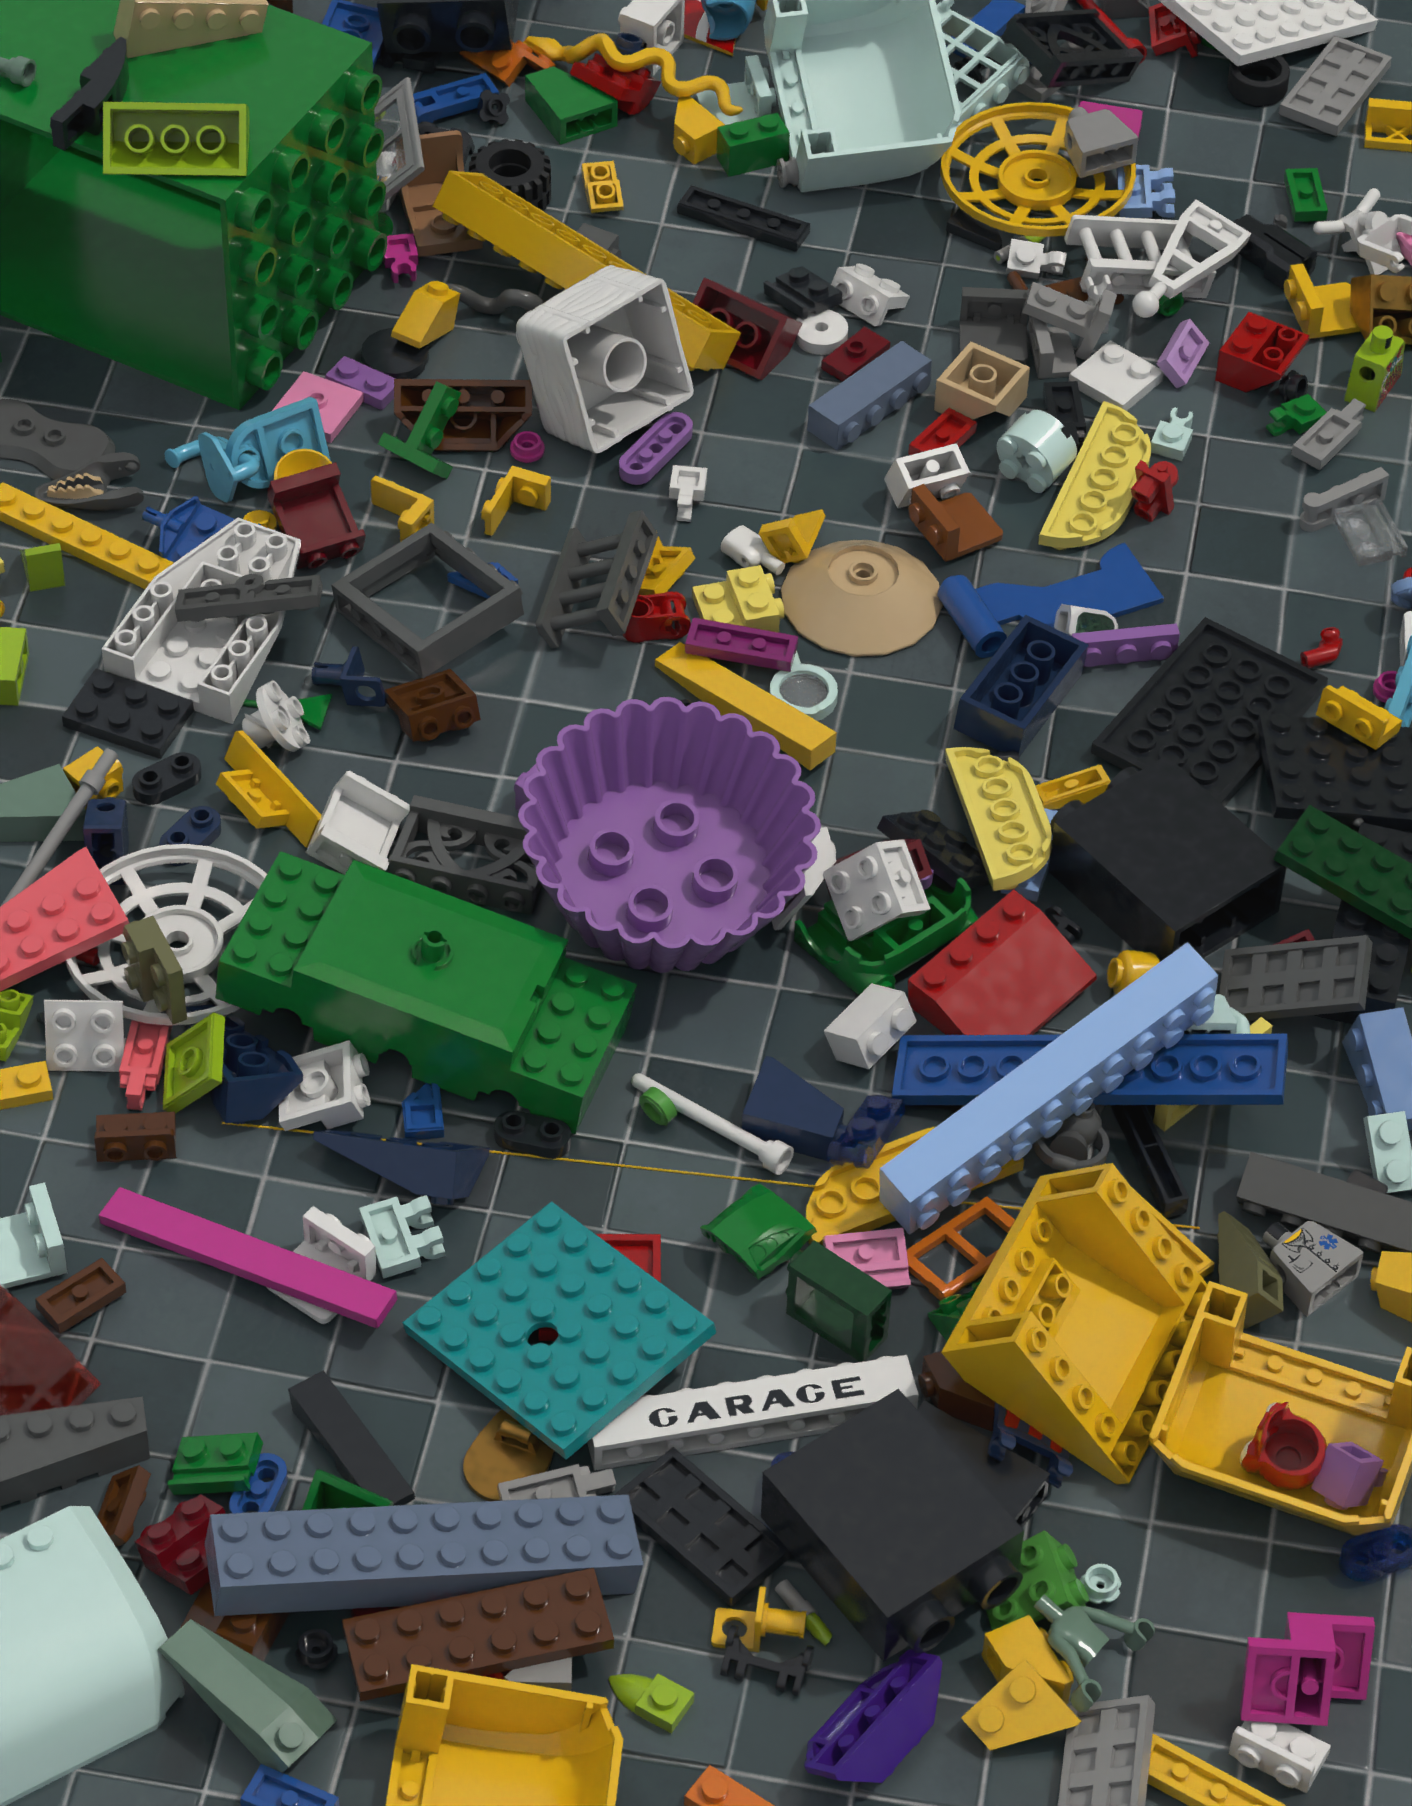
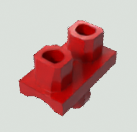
M1140 460L1135 467L1137 482L1131 488L1132 496L1138 500L1134 506V513L1149 522H1153L1160 511L1169 515L1174 509L1172 488L1179 480L1178 470L1174 464L1167 461H1160L1148 468L1146 462Z

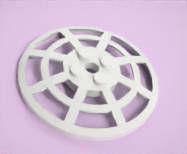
M192 844L161 845L141 849L122 856L100 869L108 885L122 878L132 896L120 903L125 915L139 907L145 915L143 919L154 916L168 944L174 941L187 943L182 948L171 947L183 969L184 984L195 982L203 993L186 996V1006L209 1000L216 1005L209 1009L187 1013V1020L172 1024L166 1013H160L153 999L146 1002L147 1004L143 1011L123 1005L124 1018L147 1024L167 1026L188 1025L200 1022L213 1012L224 1016L240 1009V1007L215 998L216 983L209 974L216 969L219 959L225 950L223 935L238 927L252 900L243 906L229 894L208 886L212 867H216L242 877L259 890L267 875L262 869L249 860L229 851ZM163 864H197L192 883H167L147 889L136 872L144 868ZM167 896H188L186 905H172L159 909L154 902L157 898ZM204 898L222 905L231 914L217 921L211 914L201 909ZM123 934L98 945V957L103 969L101 971L82 974L78 968L76 957L65 961L75 983L91 1000L113 1001L92 987L112 982L128 996L143 1002L137 989L131 990L124 980V968L128 967V964L125 963L114 967L111 961L110 942L113 941L120 944L126 942Z

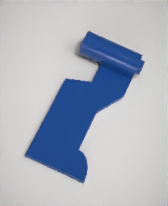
M1125 543L1111 548L1102 556L1099 570L1046 587L992 583L975 589L966 576L956 575L946 578L937 592L939 600L976 655L980 658L994 656L1007 639V635L1000 625L1016 620L1021 621L1025 615L1054 628L1056 613L1061 604L1104 610L1116 618L1163 603L1164 601L1163 595ZM1080 615L1077 620V628L1079 629L1091 624L1090 617L1086 615Z

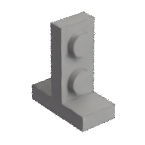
M1033 282L1028 291L1022 313L1080 336L1075 356L1087 360L1111 317L1117 293L1104 289L1097 305L1094 307L1052 288Z

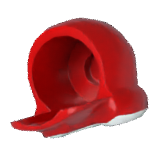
M1275 1402L1266 1409L1265 1415L1257 1426L1253 1440L1249 1441L1243 1448L1240 1455L1241 1467L1248 1473L1260 1474L1268 1482L1280 1489L1294 1490L1306 1488L1313 1484L1322 1468L1327 1449L1326 1439L1312 1422L1293 1414L1288 1407L1289 1402Z

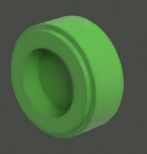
M650 1087L640 1096L641 1108L655 1123L666 1126L677 1116V1110L673 1102L658 1088Z

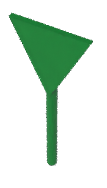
M332 694L298 699L304 710V715L300 717L301 720L321 730ZM245 699L242 705L258 708L256 700Z

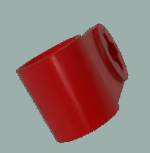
M675 591L638 595L626 632L622 634L623 637L628 641L640 643L649 640L678 639L687 635L691 622L684 611L687 605L685 597ZM671 601L674 602L673 609L671 608ZM672 621H674L675 629H673L671 626Z

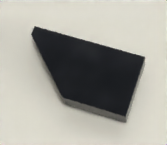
M961 208L948 220L947 232L993 251L1002 249V239L998 230L974 219Z

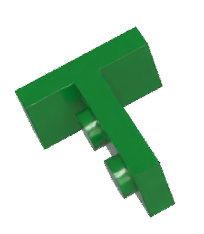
M436 381L407 442L383 432L378 445L435 475L447 479L453 466L432 456V453L440 445L443 439V430L449 418L457 411L458 400L462 393Z

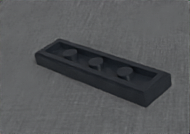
M692 185L677 204L678 214L795 252L798 251L810 233V223Z

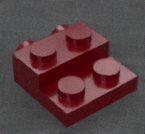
M200 1494L196 1498L179 1503L173 1514L164 1521L147 1526L142 1531L140 1538L134 1541L145 1567L189 1595L210 1582L205 1550V1539L210 1514H226L224 1508Z

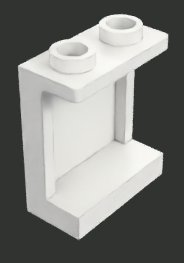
M346 771L331 791L306 853L344 875L353 859L386 871L389 865L387 855L401 822L410 811V804L372 784L364 777L356 775L351 771Z

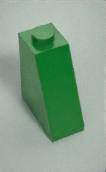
M554 66L525 75V101L560 145L617 127L618 101L611 95Z

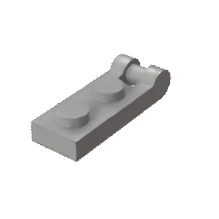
M1379 467L1368 473H1362L1357 478L1341 485L1333 486L1321 494L1307 493L1303 498L1302 508L1304 512L1300 515L1299 526L1304 531L1314 532L1385 500L1389 474L1382 467Z

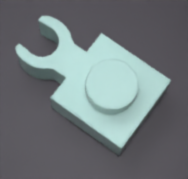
M1175 407L1171 410L1169 423L1160 421L1151 440V453L1182 461L1192 440L1193 412L1190 411L1186 418H1178V408Z

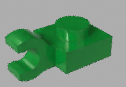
M1309 394L1281 404V407L1272 409L1269 412V416L1274 422L1266 425V429L1273 436L1282 435L1290 429H1294L1298 434L1307 432L1327 412Z

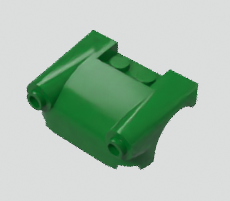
M959 878L953 893L941 890L933 882L930 887L924 889L931 908L929 911L917 916L896 918L854 941L847 939L834 902L830 900L824 904V909L818 912V922L806 929L800 919L795 921L794 942L855 993L860 995L871 983L896 989L894 977L896 974L943 945L951 943L979 918L971 908V889L963 878Z

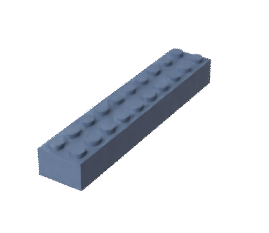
M629 1495L210 1514L205 1539L215 1616L411 1606L590 1568L595 1570L602 1595L635 1594L643 1568V1560Z

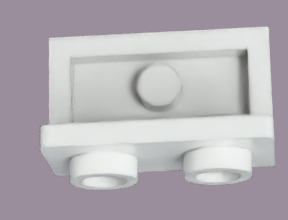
M857 263L856 266L838 267L831 285L842 291L843 303L839 305L874 326H881L888 309L906 307L910 296L899 290L901 286L898 283L875 276V271L871 267Z

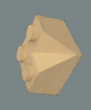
M970 342L936 380L934 410L942 414L950 407L972 420L995 411L1011 416L1027 397L1030 367Z

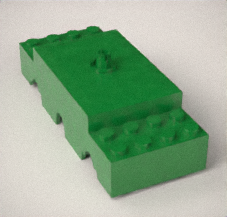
M280 851L219 959L215 998L258 1015L261 1014L263 1009L272 1013L277 1008L289 1009L300 1017L302 1024L313 1028L314 1041L331 1046L350 1040L359 1054L363 1053L367 1061L375 1064L383 1051L387 1052L388 1049L397 1050L405 1055L409 1064L412 1065V1078L430 1085L431 1083L437 1084L441 1089L473 1101L479 1091L489 1095L494 1090L507 1091L517 1099L519 1106L529 1109L530 1114L561 1120L569 1126L571 1133L576 1134L630 1021L637 984L565 958L568 939L353 859L346 874L343 875Z

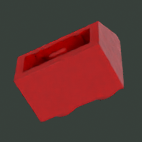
M1248 312L1219 350L1215 381L1243 392L1278 381L1307 344L1310 335Z

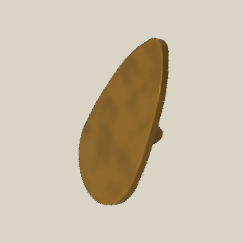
M501 1409L478 1434L468 1449L463 1463L464 1478L469 1488L480 1498L487 1501H500L497 1490L498 1483L547 1472L554 1450Z

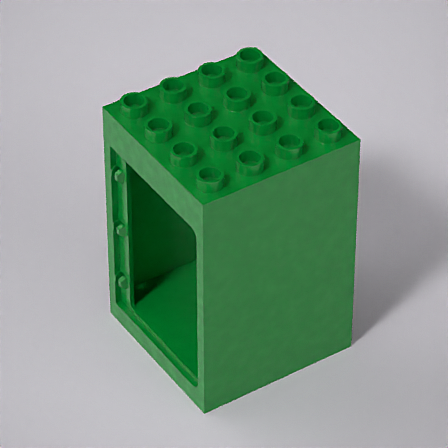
M0 0V57L10 59L23 56L34 60L37 67L35 78L28 87L12 83L4 72H0V315L241 410L259 388L267 391L275 385L280 376L283 361L294 348L305 350L311 344L318 328V321L330 308L334 310L343 308L350 297L355 279L364 269L369 271L376 270L386 253L387 236L385 233L379 232L378 213L385 200L386 187L384 182L377 180L376 161L381 154L384 144V133L381 129L375 127L374 108L379 101L382 91V79L379 75L373 73L372 42L268 5L262 33L128 58L129 79L122 102L247 104L249 107L247 176L103 174V130L98 136L85 131L64 151L53 146L50 118L77 91L81 90L79 80L82 71L90 66L106 48L116 41L113 32L120 0Z

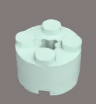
M1032 410L1029 414L1025 412L997 442V453L1001 461L999 469L1005 477L1009 479L1017 477L1026 482L1032 491L1042 493L1075 460L1077 456L1076 443L1072 436L1068 439L1061 431L1064 425L1052 415L1041 410Z

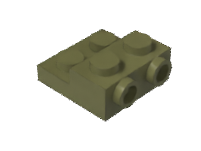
M154 916L124 925L123 935L126 942L121 943V949L128 964V967L124 968V975L131 990L137 989L143 1002L154 999L160 1012L166 1011L172 1024L187 1020L183 969Z

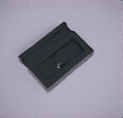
M803 266L792 268L789 272L776 277V282L774 283L764 282L765 295L803 320L807 318V313L813 312L818 314L843 303L842 291Z

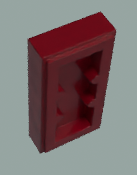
M864 326L822 360L821 369L843 382L889 350L890 341Z

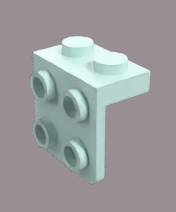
M758 55L745 56L744 82L728 84L731 104L743 108L740 114L735 116L725 115L719 108L718 98L714 91L707 90L695 95L697 102L725 125L771 114V108L776 107L774 88H769L768 70L766 67L762 68Z

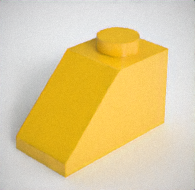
M678 97L674 122V149L679 155L684 156L695 165L717 153V127L724 126L725 124L692 97Z
M431 281L416 289L396 322L391 337L420 349L454 329L460 293L449 289L447 284L440 281Z

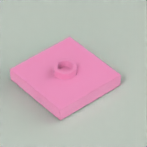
M303 371L273 410L308 397L316 399L326 442L332 443L364 402V392Z

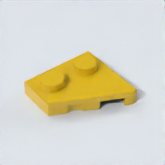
M1023 1659L961 1717L991 1751L1076 1727L1082 1722L1026 1659Z

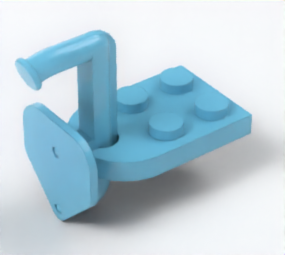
M312 397L243 422L233 431L229 440L203 432L198 435L197 440L174 449H167L164 454L166 462L172 468H178L180 463L201 455L209 487L212 493L225 503L233 500L238 482L256 489L268 488L270 481L274 479V470L278 461L288 452L297 449H312L322 453L330 460L318 403Z

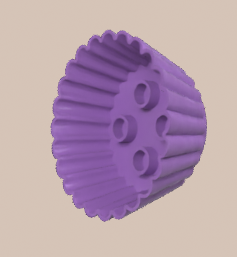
M660 697L654 700L651 705L638 699H629L619 704L615 712L602 708L593 710L585 717L584 726L574 724L562 728L557 736L558 746H549L538 753L536 766L539 772L530 774L523 782V791L528 802L521 806L518 817L527 833L523 839V849L536 868L538 880L568 924L578 931L587 945L600 948L604 956L609 960L620 961L624 959L626 964L633 969L640 970L650 966L656 972L666 973L674 967H677L679 970L690 971L695 969L701 962L705 964L717 962L726 953L739 948L784 910L785 904L804 888V873L817 860L818 851L812 841L819 834L821 823L816 814L809 811L816 800L815 792L808 784L798 781L801 776L799 762L789 755L779 754L780 745L778 740L768 732H753L751 723L744 716L736 713H728L721 716L719 710L707 702L698 701L686 707L680 700L673 697Z

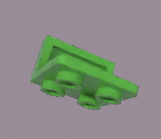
M1045 1530L1023 1541L1019 1571L1023 1576L1022 1582L1014 1594L1005 1602L993 1609L986 1610L992 1630L1027 1615H1030L1034 1622L1045 1618L1033 1607L1044 1594L1063 1611L1071 1606H1086L1085 1603L1089 1602L1088 1593L1082 1582L1076 1578L1073 1568L1077 1566V1560L1073 1551L1066 1543L1062 1545Z

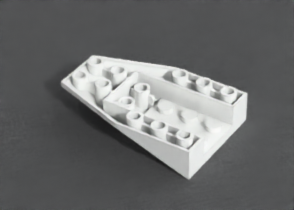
M236 518L153 578L102 647L104 671L193 700L194 711L233 725L282 628L286 611H277L272 614H248L236 618H210L199 622H177L175 605L178 590L235 584L240 577L248 574L262 576L264 583L273 579L292 578L296 569L301 540L250 521Z

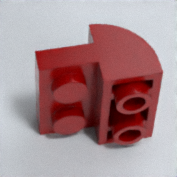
M595 53L593 59L588 60L587 64L574 62L569 73L616 98L618 108L630 115L639 113L650 103L661 81L651 77L652 71L645 67L631 72L617 71L607 64L600 53Z

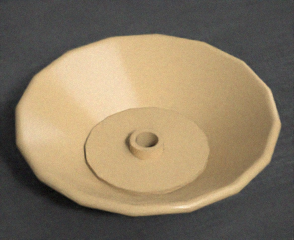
M872 540L837 541L811 550L807 559L790 567L781 587L785 616L801 636L824 650L853 657L885 656L915 645L934 628L942 608V603L937 596L939 582L923 561L897 546Z

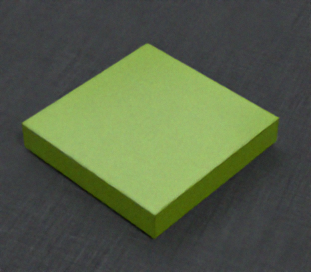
M213 1012L166 1044L163 1092L164 1111H175L176 1114L222 1083L224 1016Z

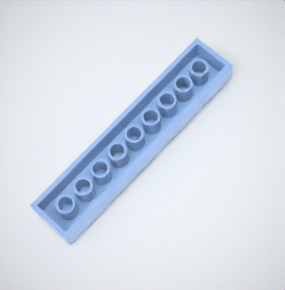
M1188 942L883 1165L880 1168V1202L909 1235L918 1228L924 1230L930 1227L938 1219L941 1211L949 1205L955 1207L961 1204L969 1196L970 1190L980 1182L986 1184L992 1181L1000 1173L1001 1167L1011 1159L1018 1161L1031 1150L1034 1142L1043 1136L1049 1138L1054 1135L1063 1125V1121L1072 1114L1078 1116L1085 1112L1091 1106L1096 1096L1103 1091L1109 1093L1116 1089L1123 1081V1076L1133 1069L1136 1071L1143 1069L1151 1062L1154 1053L1164 1046L1166 1048L1174 1046L1183 1037L1184 1031L1192 1025L1200 1026L1205 1023L1214 1012L1218 974Z

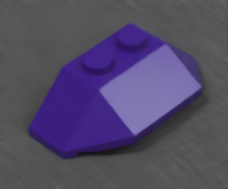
M909 1649L899 1656L900 1661L883 1667L859 1684L808 1741L807 1760L804 1764L806 1771L810 1774L838 1781L882 1783L894 1772L897 1765L920 1742L921 1738L934 1724L943 1664L940 1656L928 1653H915L914 1650Z

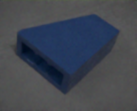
M765 1057L742 1113V1129L765 1142L768 1140H780L793 1147L796 1153L829 1162L833 1158L836 1147L841 1149L844 1147L848 1134V1126L843 1125V1107L773 1057Z

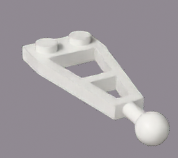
M1195 200L1180 216L1148 283L1152 288L1149 291H1141L1135 295L1132 302L1134 312L1143 318L1156 314L1159 309V299L1163 295L1170 299L1232 260L1247 244L1251 233L1200 201ZM1186 230L1192 236L1215 248L1218 252L1199 263L1176 249ZM1168 264L1184 273L1175 280H1171L1163 275Z

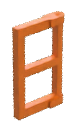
M988 1196L907 1249L908 1271L923 1283L940 1301L954 1295L984 1275L998 1252L997 1250L986 1257L957 1232L984 1214L1007 1233L1015 1221L1013 1217ZM945 1240L975 1265L948 1284L918 1260V1258Z

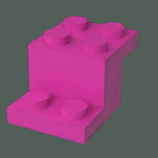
M1287 1612L1284 1639L1248 1637L1240 1703L1241 1721L1328 1726L1331 1698L1366 1700L1375 1631L1374 1617Z

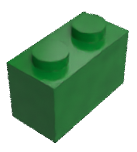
M778 113L717 127L716 158L728 177L776 166L777 159L789 160L790 132Z

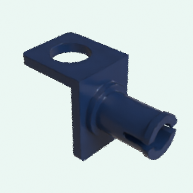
M352 646L348 659L344 664L314 663V667H312L313 684L342 686L347 705L385 707L387 703L381 679L378 677H363L365 668L359 647ZM359 686L370 687L376 695L374 697L361 695L358 692Z

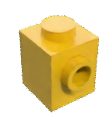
M98 746L63 768L75 792L80 788L79 781L88 769L92 770L104 752ZM118 759L104 777L106 783L98 795H92L90 800L104 799L106 797L116 798L118 794L124 791L123 767Z

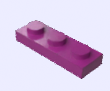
M693 617L685 642V653L791 672L798 647V636Z

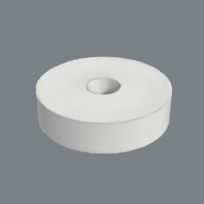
M825 310L818 314L810 312L807 313L806 319L803 320L800 317L796 319L803 324L795 342L802 350L808 353L829 355L848 340V323L842 315L835 311Z

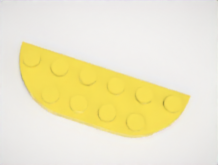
M1103 401L1039 534V545L1053 547L1057 550L1082 547L1107 538L1123 524L1135 499L1131 493V488L1137 482L1135 467L1142 460L1146 462L1149 468L1151 456V442L1148 433L1144 434L1137 425L1138 420L1132 414L1121 407Z
M974 747L946 748V763L993 891L1015 889L1020 883L1028 880L1044 867L1052 850L1050 822L1034 781L1027 769L1011 757L1008 758L1007 762L997 756L990 755V750Z

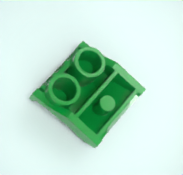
M760 1183L751 1187L741 1198L729 1205L708 1225L700 1227L703 1236L708 1240L711 1239L712 1242H717L722 1251L732 1254L736 1261L743 1263L747 1270L758 1280L762 1276L770 1274L777 1265L789 1260L817 1232L816 1228L804 1216Z

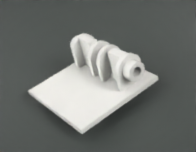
M44 1000L48 1071L119 1072L127 1038H124L123 1001Z

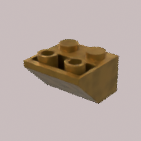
M1371 274L1351 278L1350 312L1365 340L1376 326L1384 325L1391 328L1393 335L1402 338L1405 344L1412 345V277Z

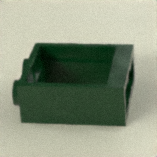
M815 1240L804 1251L799 1250L792 1256L787 1266L789 1277L785 1292L787 1295L786 1314L859 1362H865L888 1338L892 1290Z

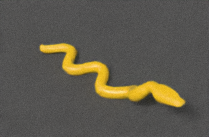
M605 33L589 36L575 46H562L555 39L528 36L523 41L533 50L532 53L540 56V54H543L552 61H565L568 64L581 62L599 51L607 64L620 72H631L648 65H658L661 67L662 86L669 94L676 97H687L711 90L716 93L719 108L725 115L735 116L743 111L742 107L731 104L729 86L725 80L718 76L703 75L689 81L676 80L675 59L668 51L661 48L650 47L631 55H622L617 50L614 41Z

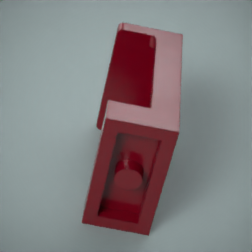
M336 462L270 481L267 498L281 532L301 540L296 564L297 569L307 566L311 569L324 565L327 560L337 557L343 559L351 558L363 550L366 535L363 529L358 530L340 488L341 473Z

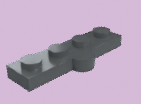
M248 574L240 577L235 584L179 589L175 614L177 622H199L210 618H236L241 615L257 613L272 614L277 611L286 610L305 611L320 607L323 585L320 575L273 579L264 583L262 576Z

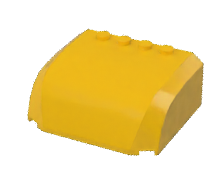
M1209 1281L1149 1435V1442L1152 1448L1176 1475L1354 1536L1391 1527L1412 1474V1348L1407 1346L1395 1382L1393 1383L1243 1333L1248 1293ZM1289 1402L1288 1407L1293 1414L1308 1419L1320 1430L1326 1439L1327 1446L1329 1443L1352 1441L1384 1460L1381 1468L1388 1470L1386 1478L1381 1487H1373L1367 1505L1348 1507L1347 1510L1336 1509L1324 1501L1325 1496L1311 1489L1313 1484L1302 1489H1280L1272 1485L1260 1474L1248 1473L1241 1467V1452L1245 1445L1253 1440L1257 1426L1270 1404Z
M411 1664L399 1716L385 1806H615L623 1737L619 1727L613 1723L607 1708L608 1700L606 1697Z

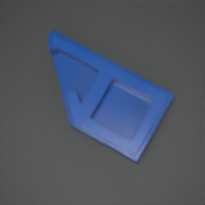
M426 1083L416 1093L412 1092L402 1101L405 1137L417 1138V1140L444 1137L440 1087L434 1083H431V1085Z

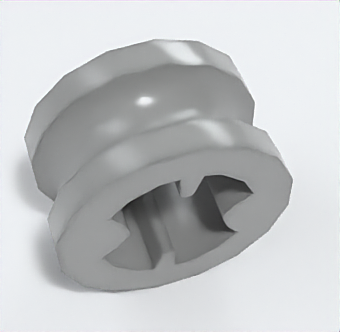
M790 157L789 161H784L783 158L777 159V176L781 188H785L789 183L793 187L799 184L798 165L795 157Z

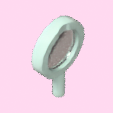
M797 650L791 672L780 670L774 675L770 683V694L816 721L822 720L831 714L837 704L838 689L837 682L833 676L821 667L801 664Z

